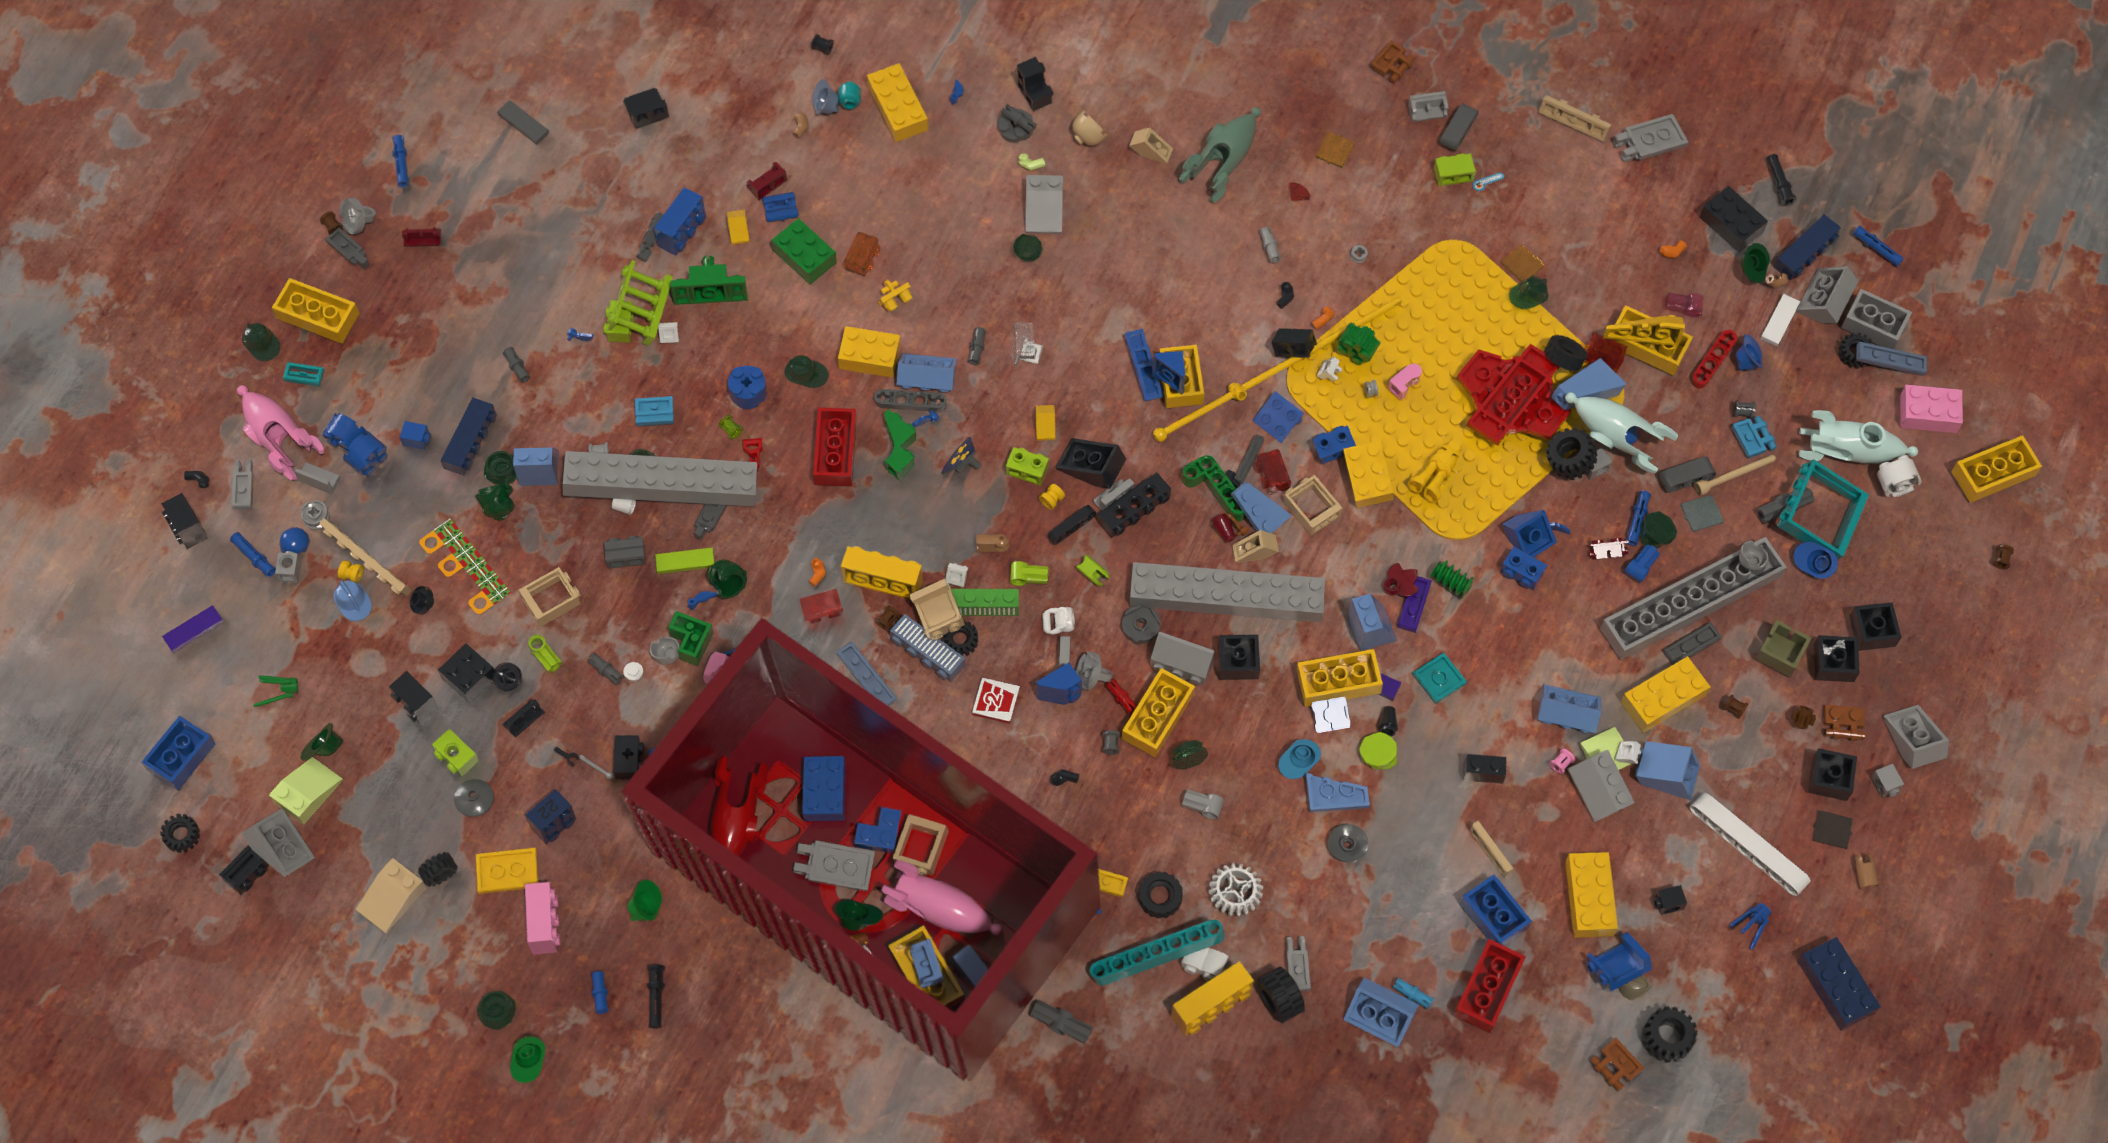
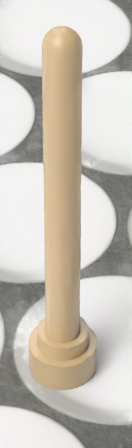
M1769 455L1709 481L1699 480L1694 482V490L1698 496L1705 495L1712 487L1770 464L1776 460L1775 455Z

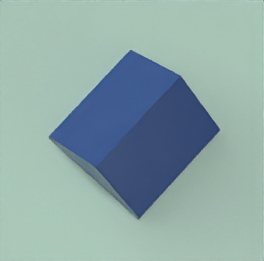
M1183 351L1155 353L1152 374L1181 395L1184 393L1185 384Z

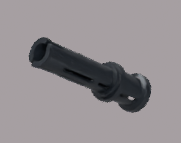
M1771 154L1766 159L1776 182V192L1781 197V205H1792L1797 200L1796 196L1792 193V185L1786 180L1778 155Z
M650 965L647 967V971H649L647 988L650 990L649 1028L656 1029L662 1028V990L665 988V983H663L665 966Z

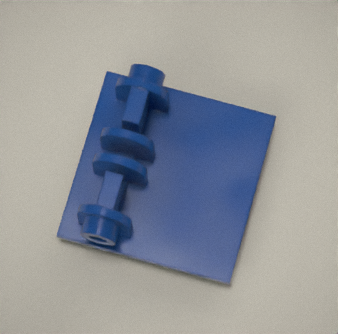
M1275 391L1253 421L1282 443L1293 427L1301 423L1303 420L1301 417L1304 413Z

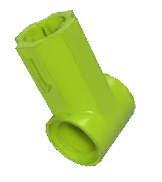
M1021 561L1011 564L1010 583L1012 585L1023 586L1027 583L1047 584L1048 566H1031Z
M533 635L529 639L528 646L531 655L536 657L545 670L551 673L559 669L562 662L548 646L545 638L541 635ZM535 644H542V647L539 649L533 648Z

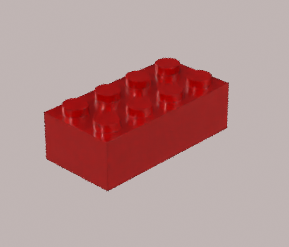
M818 407L813 467L814 485L852 486L857 423L856 409Z
M1488 939L1453 1016L1491 1034L1526 956Z

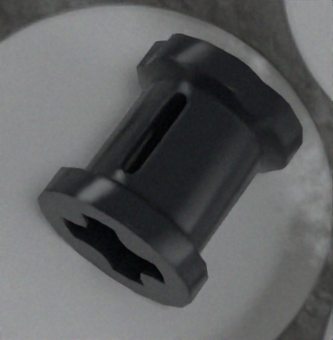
M819 34L814 36L811 43V49L822 50L827 55L831 53L834 46V40H827L820 37Z

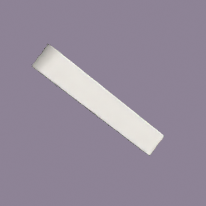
M1701 793L1690 805V810L1695 816L1791 895L1798 896L1810 883L1811 880L1806 873L1708 793Z

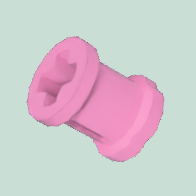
M1563 748L1560 750L1557 758L1551 760L1549 764L1556 773L1562 775L1565 772L1564 769L1570 763L1575 762V757L1570 751Z

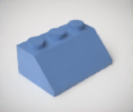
M902 353L898 362L897 385L907 389L920 387L921 390H930L932 388L938 389L940 392H949L954 387L957 358Z
M1544 684L1538 720L1545 724H1559L1567 729L1576 728L1584 733H1596L1601 715L1602 697Z
M1364 977L1343 1020L1399 1047L1419 1004Z

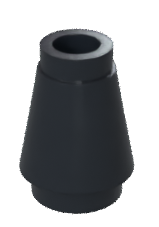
M1386 706L1381 717L1379 730L1391 737L1398 731L1396 709L1392 706Z

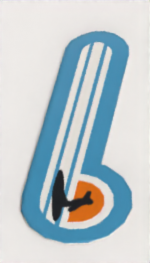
M1500 172L1476 180L1473 183V188L1477 191H1482L1485 185L1503 179L1504 174Z

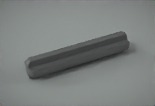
M1254 436L1234 477V480L1239 484L1244 483L1264 442L1263 436Z

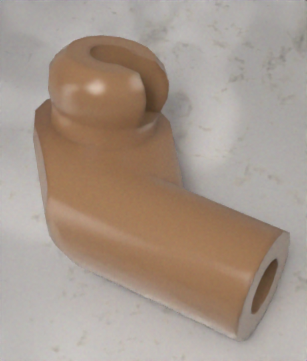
M802 112L797 113L794 117L798 127L792 134L798 139L809 127L808 118Z
M1785 273L1779 274L1777 276L1778 279L1773 275L1766 277V282L1774 289L1787 285L1789 281Z

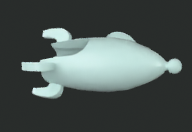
M1569 392L1565 397L1566 402L1575 404L1577 413L1591 431L1589 436L1611 449L1615 447L1632 455L1633 463L1647 472L1655 474L1658 468L1649 462L1653 459L1652 457L1626 442L1625 434L1627 430L1632 426H1638L1664 441V436L1674 441L1678 438V434L1663 423L1654 422L1650 424L1634 411L1612 400L1597 397L1576 398V395L1572 392Z
M1813 411V418L1823 420L1819 421V430L1800 428L1799 433L1811 436L1812 451H1799V457L1807 460L1814 459L1819 461L1825 454L1851 462L1878 464L1898 459L1905 454L1911 457H1915L1918 454V449L1915 446L1908 448L1902 440L1886 431L1878 423L1835 421L1834 414L1829 411Z

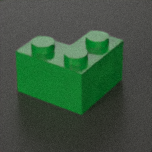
M676 611L668 627L670 637L682 641L678 649L680 660L698 666L714 634L712 624Z

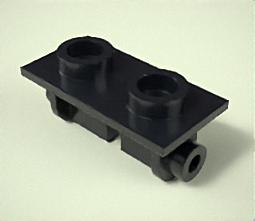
M531 699L502 725L516 738L542 716L545 711L536 700Z

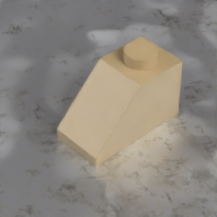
M1151 128L1135 131L1129 145L1140 156L1165 164L1168 163L1173 150Z
M1262 530L1232 545L1235 562L1237 563L1263 560L1279 552L1276 535Z

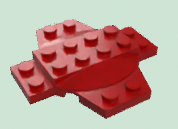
M1531 343L1521 356H1514L1508 360L1501 359L1499 355L1478 349L1457 375V380L1473 398L1476 412L1469 419L1466 426L1496 446L1509 433L1525 432L1550 440L1572 412L1571 409L1564 410L1551 398L1554 393L1552 377L1560 367L1549 360L1543 351Z

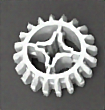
M1233 863L1231 869L1225 865L1224 871L1218 869L1217 875H1213V881L1209 883V887L1212 888L1209 890V895H1212L1211 902H1216V909L1222 907V914L1226 910L1229 911L1230 917L1233 915V912H1236L1237 917H1240L1241 911L1248 915V909L1254 911V905L1260 904L1259 899L1263 895L1260 892L1263 890V886L1259 885L1261 879L1255 878L1257 875L1256 871L1249 873L1250 867L1244 870L1242 863L1239 865V868H1236ZM1235 877L1242 878L1244 881H1239ZM1227 879L1228 887L1220 892L1219 887L1221 883ZM1251 888L1252 895L1244 901L1243 893ZM1228 899H1233L1236 903H1232Z

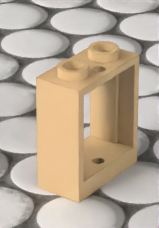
M1315 475L1310 478L1306 477L1300 482V485L1295 488H1289L1284 495L1283 503L1310 536L1341 517L1343 508ZM1313 489L1329 509L1310 521L1294 501Z
M559 567L519 589L522 600L540 627L580 605L578 597L581 595L576 586L572 588L569 583L571 582L569 575L566 571L563 573ZM560 581L570 598L542 613L532 596Z
M909 814L893 856L894 862L897 860L914 865L920 875H933L949 832L947 826ZM911 829L937 836L927 863L902 856Z

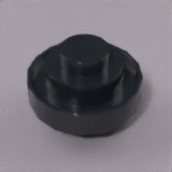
M417 587L410 597V608L416 614L423 615L427 613L434 604L433 593L429 587Z
M503 662L494 669L492 680L498 689L512 691L520 685L522 673L517 665Z

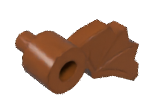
M1225 513L1226 516H1229L1231 524L1238 530L1237 537L1240 535L1244 536L1249 532L1246 526H1240L1234 516Z

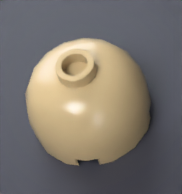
M1083 110L1073 122V130L1076 134L1074 138L1080 144L1085 143L1088 146L1098 145L1108 135L1106 133L1102 135L1103 129L1089 115L1085 117L1084 114L1086 112Z

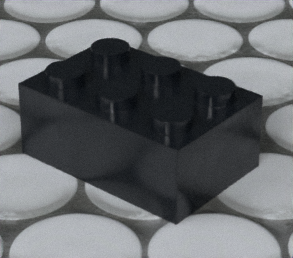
M1727 186L1705 204L1699 217L1738 253L1760 236L1768 223L1765 217L1730 186Z

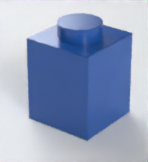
M405 421L400 434V440L403 446L425 450L426 444L430 443L431 433H429L427 425Z

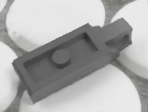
M657 212L652 217L639 246L636 258L646 262L652 254L650 247H653L656 242L654 227L664 214Z
M337 228L325 238L326 243L353 265L357 263L364 270L370 266L368 259L365 258L366 253L363 248L340 228Z
M704 505L694 525L696 527L694 532L696 539L702 541L706 532L711 533V531H714L728 505Z

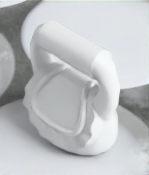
M1071 607L1050 608L1042 614L1043 631L1047 634L1054 635L1060 632H1071L1075 628L1074 612ZM1050 613L1055 614L1056 628L1051 630Z

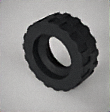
M1553 335L1544 349L1545 355L1549 360L1559 367L1571 371L1580 370L1588 357V353L1582 345L1563 335Z
M1156 872L1144 878L1140 884L1138 901L1146 914L1148 913L1151 917L1161 919L1168 918V916L1174 915L1179 910L1183 892L1182 886H1180L1179 880L1174 878L1175 876L1169 875L1167 872ZM1157 886L1166 887L1170 892L1169 901L1165 904L1155 903L1151 899L1153 888Z

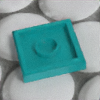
M1444 652L1412 674L1435 704L1467 684L1466 679Z

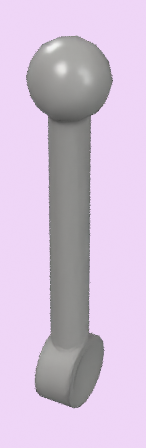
M580 754L579 759L606 775L607 779L613 778L612 772L605 771Z

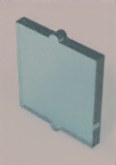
M1712 495L1681 504L1685 520L1688 521L1692 532L1724 523L1719 511L1720 507L1716 505Z

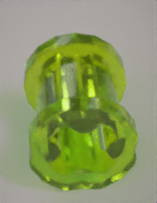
M731 415L725 416L719 422V427L724 429L732 440L736 439L743 432V427L738 425Z

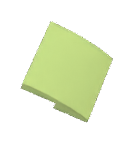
M1615 727L1580 742L1586 759L1608 749L1618 770L1630 765L1629 763H1620L1616 760L1620 743L1624 741Z

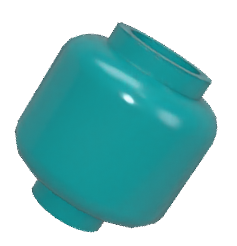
M851 81L840 85L838 88L839 104L845 109L856 108L861 103L860 86Z

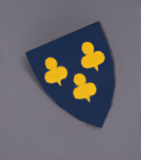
M971 437L964 441L953 453L941 474L949 473L955 469L960 473L969 464L976 470L981 467V464L973 457L976 450Z

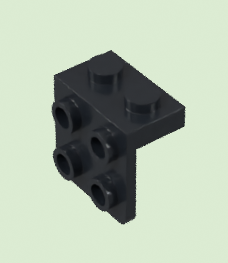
M652 88L624 99V104L635 129L669 117L665 100L661 99L657 88Z

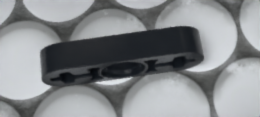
M1090 505L1083 507L1054 528L1047 538L1053 545L1059 544L1091 521L1096 515V511Z

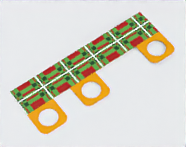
M451 518L420 539V545L429 554L444 544L452 554L438 563V567L445 576L450 577L464 568L481 588L482 591L468 602L476 614H482L511 593ZM430 537L435 538L437 545L434 548H427L425 546L426 539ZM452 560L456 563V568L450 572L446 571L444 563ZM477 598H484L486 606L482 609H477L474 606V601Z

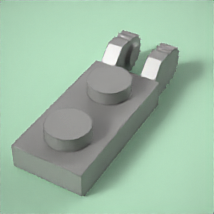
M240 460L235 461L232 475L231 499L233 510L252 509V460H247L246 472H241L242 465Z
M1299 936L1300 950L1293 951L1292 937H1287L1288 972L1295 980L1301 992L1310 991L1308 953L1305 948L1304 936Z

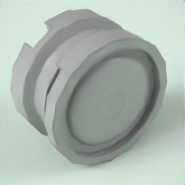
M319 500L307 502L301 508V518L306 527L311 530L323 529L319 524L323 518L330 521V514L326 505Z

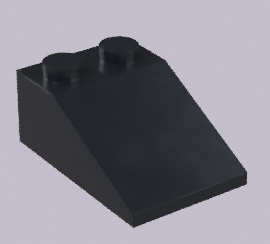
M1071 438L1056 465V469L1091 485L1111 489L1126 461V457L1119 445Z

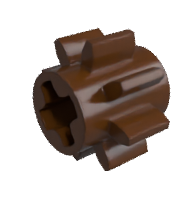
M1799 706L1798 710L1793 709L1791 714V720H1794L1793 725L1801 729H1807L1809 725L1813 726L1816 720V715L1813 714L1814 710L1806 706Z

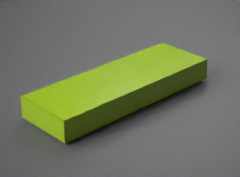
M713 547L655 554L657 574L706 569L714 564Z

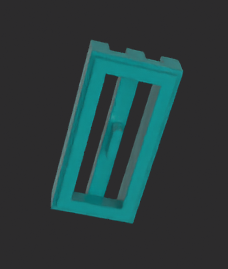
M287 362L283 381L320 387V381L323 379L322 375L325 370L323 367ZM290 369L302 370V371H308V372H315V373H318V374H317V375H316V374H310V373H306V372H302V371H299V372H297V371H290Z

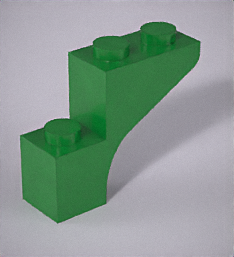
M888 409L884 413L885 425L894 449L885 460V470L900 481L915 466L914 455L907 448L916 441V429L910 423L906 424L898 413H893Z

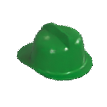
M643 880L637 885L634 895L627 905L628 911L631 914V921H652L656 919L662 903V894L654 882Z
M525 1035L524 1038L519 1039L514 1044L510 1073L517 1082L529 1083L540 1074L545 1055V1045L541 1039Z

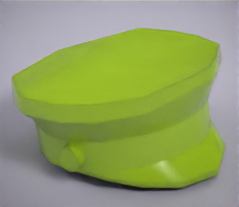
M1378 732L1364 738L1359 752L1364 762L1371 766L1372 769H1391L1397 763V743L1392 737Z

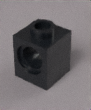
M1681 885L1658 890L1654 898L1655 908L1659 909L1661 915L1684 910L1688 904Z

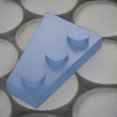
M1244 482L1231 493L1257 532L1262 530L1273 533L1292 516L1248 482Z
M1310 773L1305 775L1310 812L1364 809L1370 806L1368 788L1366 786L1333 781L1327 777L1320 778Z

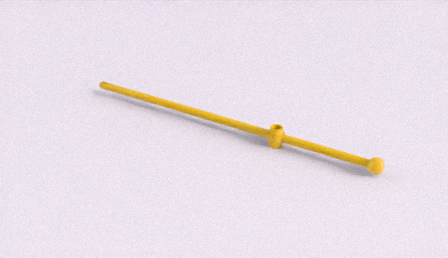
M1398 297L1353 323L1359 327L1400 305L1402 303L1401 298ZM1346 327L1317 342L1311 354L1338 340ZM1290 357L1242 385L1231 383L1228 386V393L1164 429L1156 428L1153 432L1154 439L1157 442H1163L1168 434L1233 398L1240 401L1244 400L1247 396V390L1304 358Z

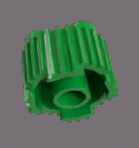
M1351 322L1337 343V351L1342 355L1350 357L1353 363L1361 365L1363 362L1371 360L1381 342L1375 338L1374 330H1371L1368 326L1360 328Z

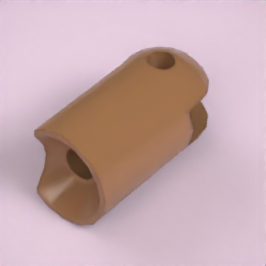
M976 534L977 552H1004L1009 548V538L1004 534Z
M1866 853V862L1863 863L1861 855L1858 854L1855 858V867L1860 889L1866 886L1878 887L1879 881L1873 857Z

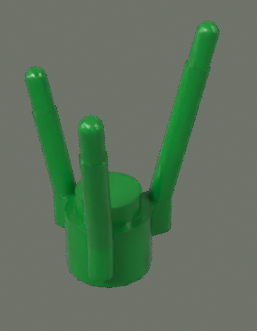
M260 675L259 681L261 683L280 684L281 692H285V694L253 704V706L258 707L281 699L293 698V693H298V679Z

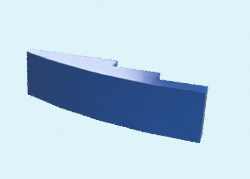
M1143 329L1126 332L1124 334L1144 401L1163 398L1159 379L1152 374L1153 361Z

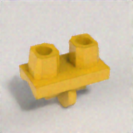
M889 280L884 281L885 287L881 289V293L885 294L888 292V294L880 298V301L877 302L879 306H884L890 313L898 308L894 300L896 297L899 296L903 304L910 301L913 297L909 291L911 286L908 282L894 289L899 285L897 281L893 283Z

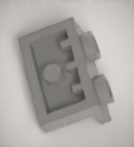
M1130 478L1125 482L1120 479L1112 485L1111 489L1108 488L1097 496L1093 503L1101 511L1131 491L1134 488V482Z

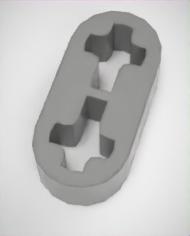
M1070 636L1060 637L1059 668L1069 662Z

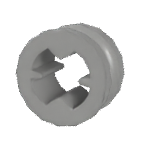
M1356 245L1351 250L1350 258L1355 263H1362L1366 260L1368 251L1364 246ZM1357 251L1361 252V253H1360V254H1362L1361 257H1358V256H1357V255H1358V254H1356Z
M1372 380L1371 383L1365 381V391L1368 398L1372 395L1378 396V387L1375 380Z

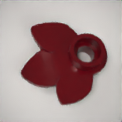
M1399 563L1394 564L1388 570V578L1383 585L1385 592L1388 595L1394 596L1399 594L1403 597L1416 594L1419 589L1414 583L1418 577V570H1402ZM1392 585H1397L1396 588L1390 589Z

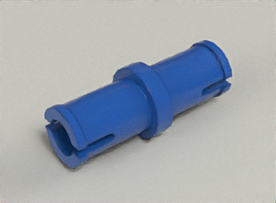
M597 971L591 974L593 983L592 997L595 999V1012L597 1014H605L609 1011L606 997L608 989L605 988L604 972Z

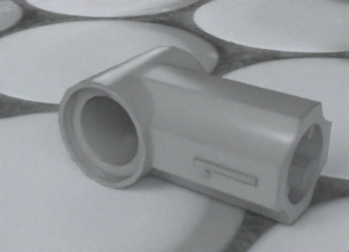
M1187 789L1182 807L1201 812L1206 818L1217 820L1224 799L1215 794L1204 795Z

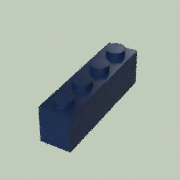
M1824 214L1777 258L1774 268L1781 274H1787V279L1790 281L1795 276L1799 277L1807 265L1811 266L1815 262L1818 254L1822 255L1828 249L1830 243L1834 244L1840 237L1838 233L1841 227Z
M472 397L441 458L444 469L463 476L467 470H470L474 455L479 453L483 438L487 437L488 428L496 419L493 404Z

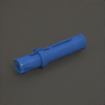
M395 135L392 137L394 146L392 153L395 158L397 185L399 187H407L409 181L404 136Z
M1861 225L1854 231L1853 235L1863 241L1866 247H1871L1896 267L1903 261L1904 257L1880 241L1877 235L1869 233Z
M1642 490L1639 492L1637 503L1633 507L1634 514L1626 539L1629 542L1626 544L1630 546H1637L1645 515L1648 514L1649 509L1647 507L1651 497V493Z
M239 532L234 533L230 537V541L267 578L275 574L276 568L266 560V556L260 554Z

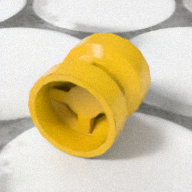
M1052 483L1048 487V491L1039 496L1040 502L1049 510H1053L1057 506V502L1065 498L1063 490Z
M343 560L338 569V578L343 580L348 578L350 581L359 583L364 567L363 565H353L350 561Z

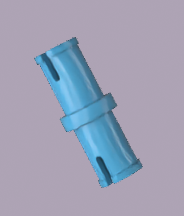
M1400 977L1397 979L1396 985L1394 984L1393 986L1394 990L1404 994L1409 1000L1417 1002L1427 1010L1431 1007V1003L1434 1001L1433 997L1419 990V987L1410 985Z

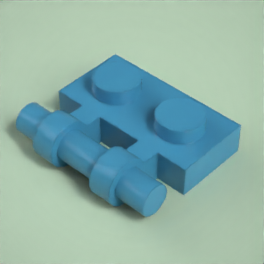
M1761 416L1754 418L1755 424L1749 418L1737 422L1731 427L1748 459L1765 453L1767 450L1765 445L1769 447L1770 451L1777 448L1773 435H1770L1767 429L1768 425L1766 421L1762 420ZM1758 432H1761L1763 438H1760Z

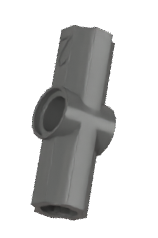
M1805 488L1796 511L1814 502L1815 499L1811 489ZM1781 494L1773 502L1757 508L1756 512L1760 522L1766 524L1779 518L1787 505L1786 499L1790 494Z
M1040 1000L1036 1002L1030 1014L1031 1017L1048 1025L1057 1034H1066L1083 1044L1086 1043L1093 1030V1027L1074 1018L1070 1012L1061 1008L1056 1009Z

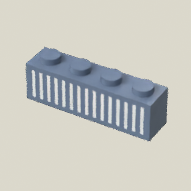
M904 614L890 630L891 641L896 646L905 648L911 657L920 659L926 668L935 670L941 679H947L952 682L966 666L965 657L940 639L929 640L924 633V627Z

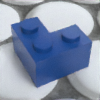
M881 807L878 826L858 823L853 847L893 854L901 811Z

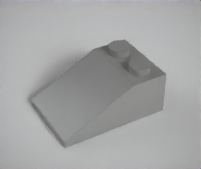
M1027 175L1025 233L1062 234L1063 176Z
M1919 705L1883 715V719L1901 756L1912 769L1947 758L1949 740Z
M283 808L242 833L251 849L284 877L315 858Z

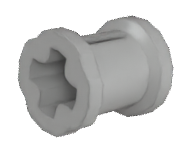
M608 442L602 445L589 444L588 446L590 453L609 454Z

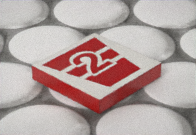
M982 678L972 715L1010 724L1020 686Z

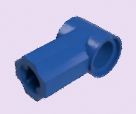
M1646 545L1637 558L1629 563L1624 573L1641 583L1649 573L1651 566L1660 556L1657 548L1652 545Z

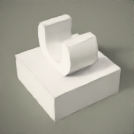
M677 322L659 323L660 343L679 342Z
M1335 357L1324 360L1317 376L1322 380L1329 378L1331 381L1338 380L1334 372H1342V369L1337 366L1339 360Z
M949 563L946 581L949 584L964 587L968 567Z
M1637 741L1621 742L1616 760L1620 763L1638 764L1637 757L1638 754H1641V744Z

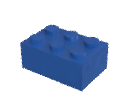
M686 187L682 189L654 227L658 247L675 256L680 251H683L688 239L694 236L696 228L706 219L703 196Z
M178 716L142 760V764L147 771L176 790H179L216 744L209 734L181 716Z
M844 756L804 757L803 817L805 821H845L846 761Z
M1495 874L1463 895L1460 905L1487 939L1503 946L1529 929L1532 922Z

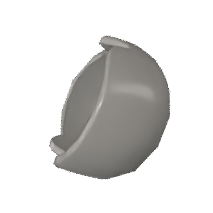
M1752 540L1745 542L1739 551L1741 565L1749 570L1759 571L1766 566L1769 560L1768 553L1763 549V546L1754 545Z
M660 637L657 643L652 642L650 644L649 652L656 662L661 665H669L679 658L678 649L680 644L672 637Z

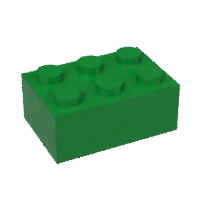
M799 218L771 240L773 251L809 285L837 263L836 252Z

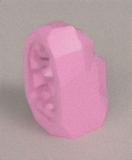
M716 651L712 653L703 675L705 683L708 684L729 656Z

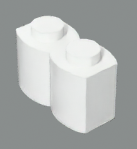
M1206 948L1184 956L1181 967L1189 974H1201L1203 979L1210 981L1224 971L1228 955Z

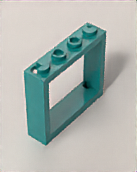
M1813 459L1800 467V475L1793 483L1792 488L1794 489L1786 499L1787 505L1779 516L1778 527L1803 543L1811 541L1835 553L1837 559L1844 557L1869 494ZM1810 476L1815 477L1851 500L1833 545L1792 520Z

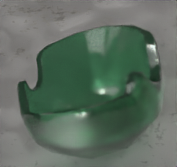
M1021 234L1015 239L1013 245L1014 253L1025 262L1038 260L1043 251L1042 242L1035 235Z

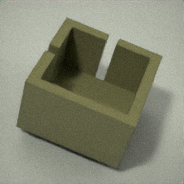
M1776 620L1755 660L1791 677L1812 638L1796 630L1791 640H1788L1787 637L1792 627Z

